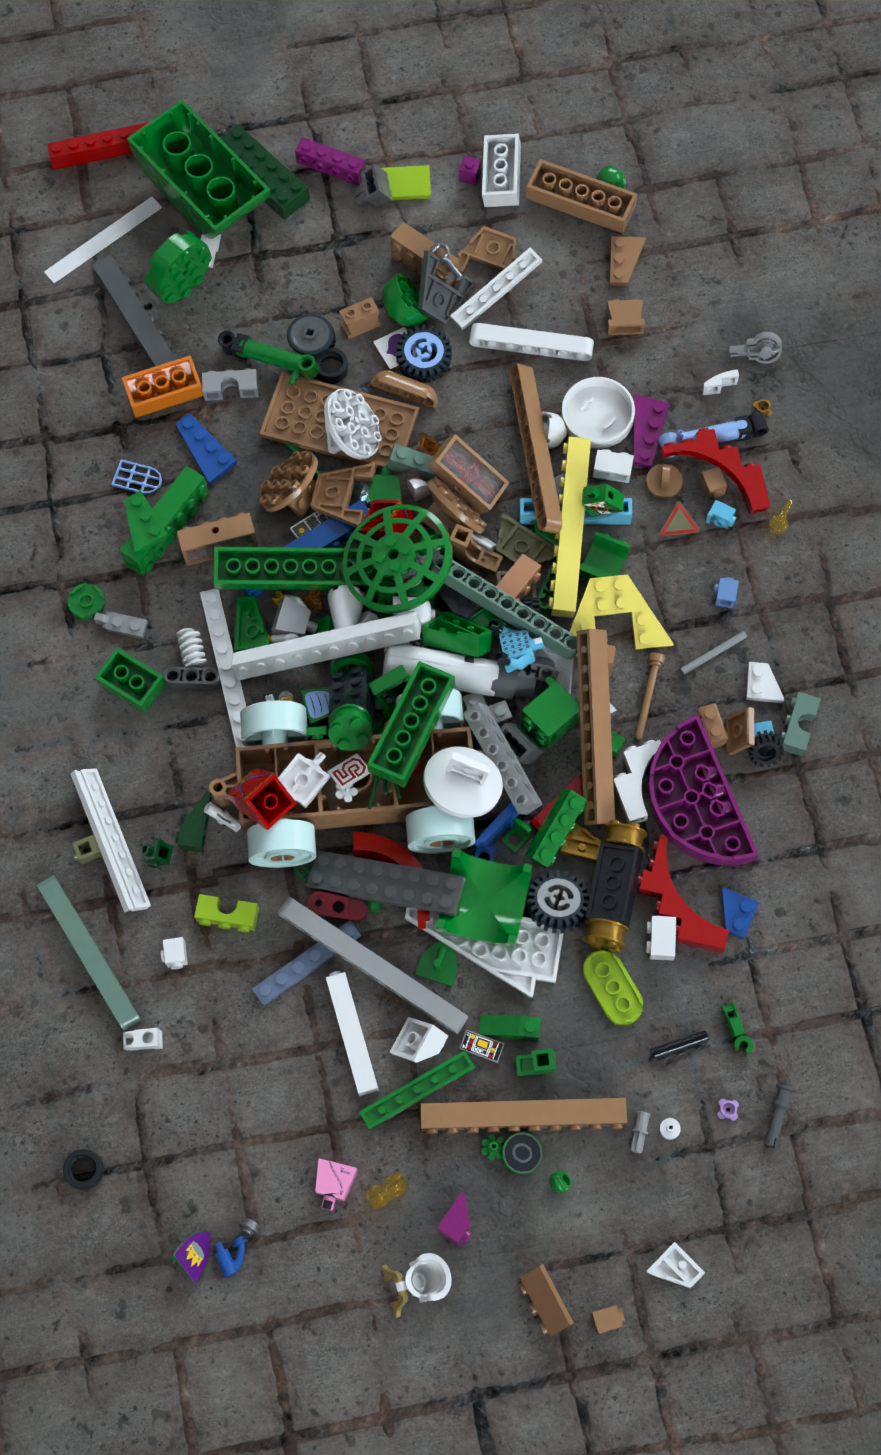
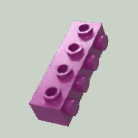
M304 137L301 138L295 149L297 163L358 186L362 181L361 172L366 169L364 159Z

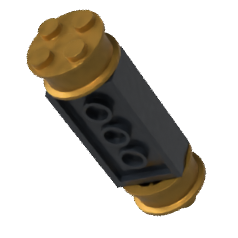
M610 820L604 827L607 831L606 837L600 842L586 912L587 920L585 923L588 927L586 935L582 937V940L590 944L591 949L601 950V948H605L611 952L620 953L622 949L626 948V944L623 942L625 933L629 932L644 853L642 844L643 839L647 837V832L641 829L640 824L630 822L629 824H624L616 820Z

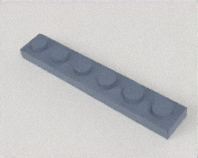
M351 920L338 928L356 941L362 938ZM317 943L253 987L252 990L263 1006H265L331 960L336 954L320 943Z

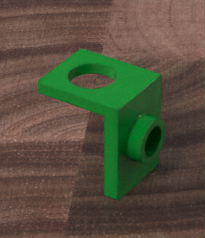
M516 817L514 827L501 842L514 853H517L531 837L532 829L528 823ZM510 836H519L520 843L512 845L509 842Z

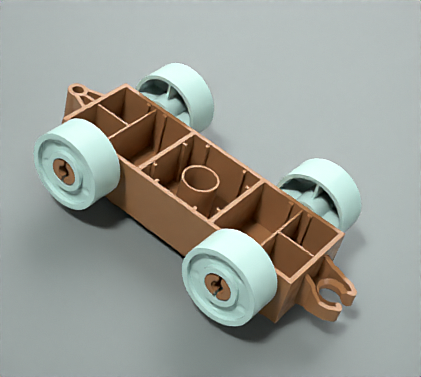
M453 689L419 758L420 771L414 777L409 778L405 788L399 786L400 800L397 798L394 783L390 781L387 783V794H383V780H380L379 777L372 808L368 809L375 777L374 774L370 773L355 782L351 787L358 790L357 795L352 796L351 802H345L343 798L338 799L335 796L338 790L336 789V782L330 776V779L306 808L296 802L297 804L269 830H266L239 810V822L244 835L247 836L249 863L269 868L306 864L317 857L316 829L406 822L408 848L414 852L427 854L453 852V848L463 850L475 844L473 817L459 818L440 810L428 797L423 783L426 765L434 754L450 747L473 749L471 728L462 727L464 725L461 693ZM402 694L396 698V705ZM277 700L249 705L240 712L241 739L245 747H235L237 771L222 779H215L209 785L214 805L222 810L227 809L232 801L226 793L254 768L274 773L278 778L298 753L306 759L314 760L318 753L322 752L326 758H324L319 766L327 774H329L328 770L356 753L367 765L381 735H372L369 743L361 749L354 751L341 750L330 739L307 741V713L305 706L302 704Z

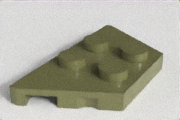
M505 513L502 514L496 546L497 554L503 556L512 564H515L522 554L540 565L556 558V556H553L554 545Z

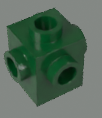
M161 839L144 842L140 861L147 863V866L151 868L170 865L173 845L167 844Z

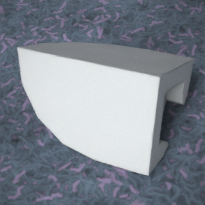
M417 478L407 480V487L415 501L430 495L427 482Z

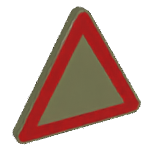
M677 501L660 529L659 535L669 536L698 533L700 529L681 501Z

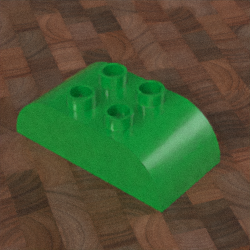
M183 100L177 102L127 138L136 160L151 182L202 235L209 239L218 236L270 197L271 192L266 184Z

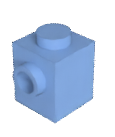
M724 577L720 578L719 583L714 585L713 595H716V606L734 608L738 580Z

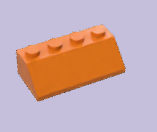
M191 355L121 377L135 418L203 396L202 386Z

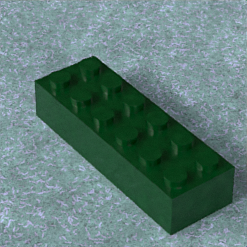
M239 124L221 137L222 141L270 189V197L264 202L282 219L286 220L310 200L309 188Z

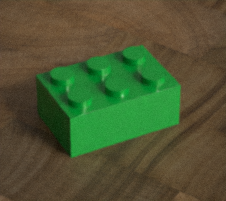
M119 648L114 650L94 677L100 687L144 714L166 686V681L161 674Z

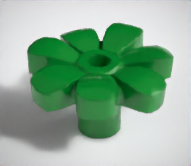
M494 1134L489 1135V1141L487 1139L482 1141V1145L485 1147L481 1150L482 1155L488 1154L489 1161H494L495 1156L498 1160H501V1149L504 1139L501 1136L496 1139Z

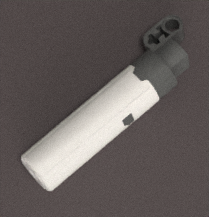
M405 644L388 646L383 664V675L400 665H403L407 673L412 675L418 661H421L455 676V686L453 689L457 691L512 700L514 695L532 698L536 680L546 681L547 677L554 679L556 670L553 660L535 656V662L528 664V668L526 666L522 670L516 669L507 673L505 666L499 667L496 660ZM544 668H551L548 672L543 671Z

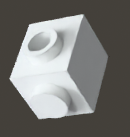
M183 937L163 940L164 950H161L162 962H165L167 967H171V969L183 968V965H188L186 944Z

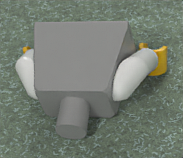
M276 591L275 594L279 598H272L273 602L278 605L270 632L273 635L270 637L267 634L270 644L300 638L305 634V631L315 634L318 623L309 621L311 611L298 596L287 594L283 596L281 591Z

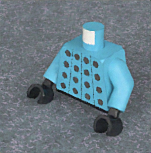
M491 619L489 622L491 634L499 632L497 637L501 652H498L495 658L498 661L499 667L505 666L507 673L516 669L522 670L528 664L535 662L534 651L544 648L542 637L530 639L527 630L518 631L505 626L500 627V621L497 619Z

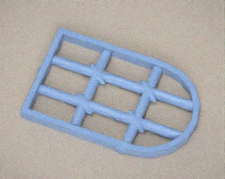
M121 459L111 485L128 491L138 492L140 490L129 488V485L132 483L142 486L141 492L149 495L159 490L162 485V478L157 469ZM122 463L133 465V469L121 468ZM136 466L148 469L147 473L136 472ZM121 470L131 474L129 478L126 479L118 476L119 471ZM151 470L156 472L159 477L149 475ZM135 474L145 477L142 483L131 479ZM150 478L159 480L158 486L149 485L146 482ZM116 479L126 481V487L115 484ZM146 487L153 488L151 491H143Z

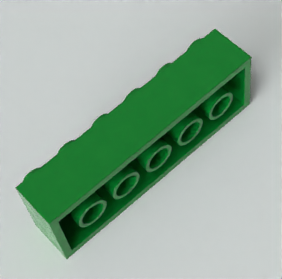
M188 466L185 467L152 509L167 532L168 538L135 555L132 537L130 536L119 550L125 566L142 577L146 572L149 573L152 570L154 562L161 558L165 548L174 542L177 531L186 526L188 519L197 513L200 504L208 499L209 491L204 476Z
M418 661L367 763L368 772L405 788L453 691L455 676Z

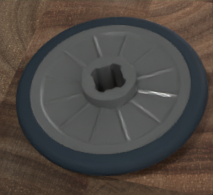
M305 314L297 317L291 322L287 330V341L290 347L302 355L309 354L313 356L324 352L329 348L334 337V331L330 322L317 314Z

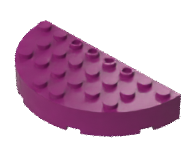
M695 715L676 726L664 738L655 753L648 778V799L653 817L663 834L668 836V840L678 849L695 859L725 866L754 862L759 854L700 717Z

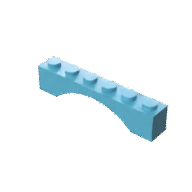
M520 498V524L534 525L536 515L533 499ZM624 498L623 512L590 516L585 509L583 525H631L632 498Z

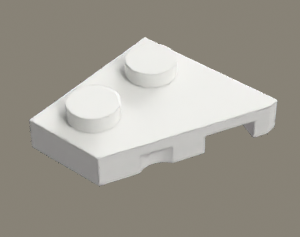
M675 1242L646 1271L650 1275L687 1288H691L705 1274Z

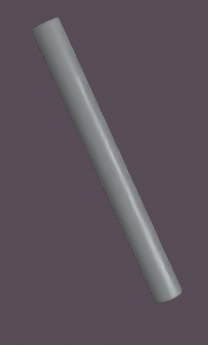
M743 631L683 666L680 668L681 673L685 675L747 638L746 633Z

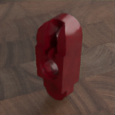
M322 891L312 893L307 900L308 909L321 917L359 921L364 919L368 913V909L362 901ZM318 899L323 902L321 907L315 905ZM338 902L344 904V910L340 913L334 910V906Z

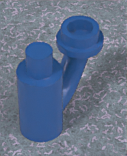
M244 1235L233 1240V1247L237 1248L234 1261L228 1248L224 1249L222 1242L214 1245L217 1252L215 1257L224 1278L236 1274L243 1263L245 1243L248 1242Z

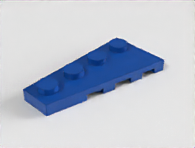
M190 413L176 423L179 433L190 449L209 485L213 484L237 464V460Z

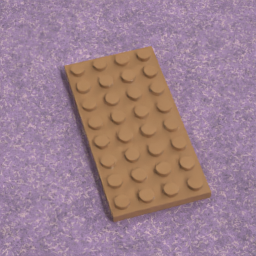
M281 372L259 433L260 437L292 444L296 447L365 465L375 463L376 468L381 469L386 467L390 451L395 443L408 447L420 407L351 390L361 394L374 415L378 417V426L382 439L376 453L367 459L359 460L352 458L342 450L332 454L328 451L324 406L327 397L332 392L347 388L301 376L291 386L289 381L292 374Z

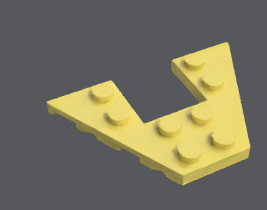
M628 574L589 579L570 633L577 637L576 631L596 629L595 616L631 613L635 650L674 645Z

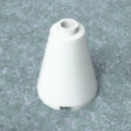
M340 585L336 590L332 588L328 593V603L334 629L358 624L364 605L354 597L347 585ZM354 586L358 593L365 598V593L363 592L362 594L359 588Z

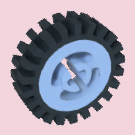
M422 325V329L414 326L413 331L409 328L407 334L404 332L402 339L399 338L398 345L396 346L399 370L401 372L404 371V375L407 377L410 375L412 379L418 378L420 382H422V379H426V383L430 382V378L435 381L438 375L441 378L444 372L448 371L452 357V346L450 345L449 338L446 339L444 332L440 334L441 330L438 328L434 331V326L426 329V325ZM415 346L418 347L416 348V358H414L411 354V351ZM432 350H434L437 354L433 360H431Z

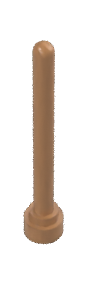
M651 653L649 657L651 670L635 734V739L638 741L643 738L658 669L664 664L665 656L660 653Z

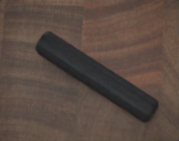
M704 1030L654 1047L650 1050L653 1059H658L705 1043L709 1040V1036Z

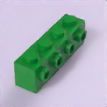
M563 788L524 856L540 866L549 867V865H552L556 859L558 849L566 842L565 837L574 828L577 816L585 809L587 799L573 790Z

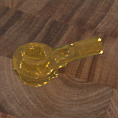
M791 500L786 501L779 516H774L770 520V529L776 534L785 532L788 527L786 517L793 505Z

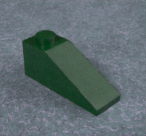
M210 791L205 792L181 825L180 832L176 833L175 843H177L180 850L203 853L210 816L204 813V808L209 802H212L213 797Z

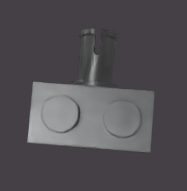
M375 164L361 172L364 190L354 196L358 205L361 206L368 201L380 209L393 200L387 172Z

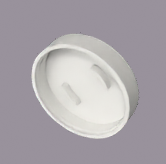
M591 377L579 381L566 393L562 404L561 418L570 437L591 439L590 448L603 449L620 443L629 434L634 422L635 405L629 391L617 381L605 377Z

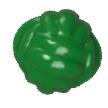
M564 1171L552 1173L549 1181L550 1188L560 1194L568 1192L571 1186L569 1175Z

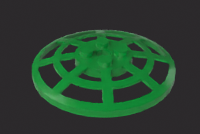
M408 504L394 505L374 512L357 526L346 544L342 562L346 585L360 603L377 612L401 613L419 607L438 592L449 574L453 556L449 533L434 514L418 506ZM410 509L420 512L413 520L406 518L391 519V511ZM383 514V522L374 526L366 535L359 533L370 521ZM426 516L437 525L443 538L431 540L428 532L420 525ZM402 523L407 524L408 527L403 533H393L392 524ZM385 527V536L378 541L370 538L376 531ZM417 529L425 541L414 544L409 537ZM354 540H358L361 543L357 551V563L347 568L351 545ZM365 545L372 547L371 558L362 561ZM444 546V561L441 571L437 575L429 570L433 558V548ZM427 549L426 559L422 566L416 562L417 551ZM393 552H399L397 558L390 559ZM371 565L378 571L373 581L364 572V568ZM411 569L418 572L413 579L405 584L403 583L402 576L406 575ZM357 571L362 580L370 587L365 598L358 593L349 578V575ZM424 576L433 581V584L423 594L408 601L405 590L416 585ZM383 577L394 578L396 586L385 587L380 586ZM376 591L387 594L398 593L401 604L382 605L374 603L372 600Z

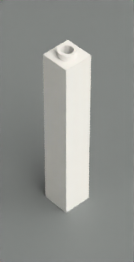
M341 971L332 972L329 974V977H326L359 1097L377 1092L379 1089L346 973H341Z

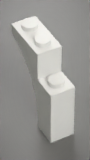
M649 740L642 746H631L623 752L622 758L628 774L620 773L616 775L613 779V786L627 824L630 822L638 824L647 820L648 814L642 798V778L648 765L654 759L655 753L661 744L660 740Z

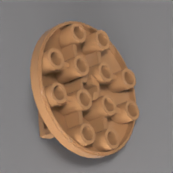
M295 451L280 466H275L271 470L272 475L261 485L260 506L267 512H274L288 506L297 516L303 517L310 507L316 485L312 478L318 466L317 457L310 451L300 453Z
M436 476L427 482L430 494L435 501L427 510L443 523L450 537L456 523L477 533H482L486 529L485 526L487 524L479 517L480 513L473 507L468 506L467 502L457 493L449 490L450 487ZM426 516L423 521L436 534H440L442 537L437 525Z

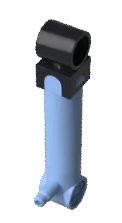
M762 412L753 413L749 416L735 417L734 421L708 427L709 430L715 429L718 443L737 439L738 442L750 439L751 436L761 437L769 431L764 413ZM699 429L687 432L678 430L677 434L674 432L665 433L658 439L662 448L665 443L674 442L675 444L682 443V440L688 438L694 440V435Z

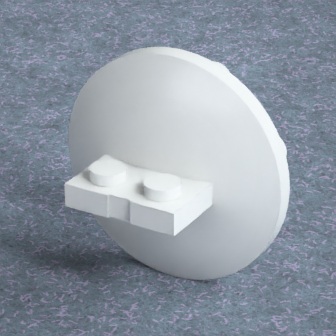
M338 389L332 392L327 397L324 406V421L329 453L335 454L342 450L350 457L359 460L371 457L378 450L382 439L378 426V417L374 415L361 394H357L349 389Z
M450 747L437 752L428 761L423 775L424 788L431 801L440 810L459 818L478 817L488 813L498 803L503 788L502 777L496 765L481 752L466 747Z

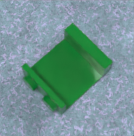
M596 531L594 541L584 563L580 565L579 577L589 581L590 578L618 576L629 554L630 545L624 540H617L610 537L607 533Z

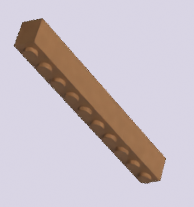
M585 629L576 631L583 797L587 799L584 809V825H606L610 820H615L607 630Z
M626 1098L421 1103V1130L426 1131V1134H438V1131L446 1130L447 1134H457L458 1130H467V1133H479L480 1129H487L488 1133H497L499 1129H508V1132H520V1128H528L530 1132L541 1131L540 1128H549V1131H560L561 1127H569V1130H582L581 1127L589 1126L590 1130H600L602 1126H610V1129H622L627 1124Z

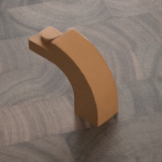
M456 523L450 537L453 555L476 570L481 568L496 574L503 556L478 545L472 539L474 531Z

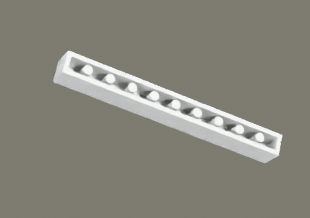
M408 612L235 652L231 666L239 681L419 640L421 626L416 612Z

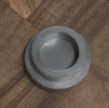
M245 1218L239 1224L241 1232L248 1237L257 1235L259 1232V1225L251 1219Z

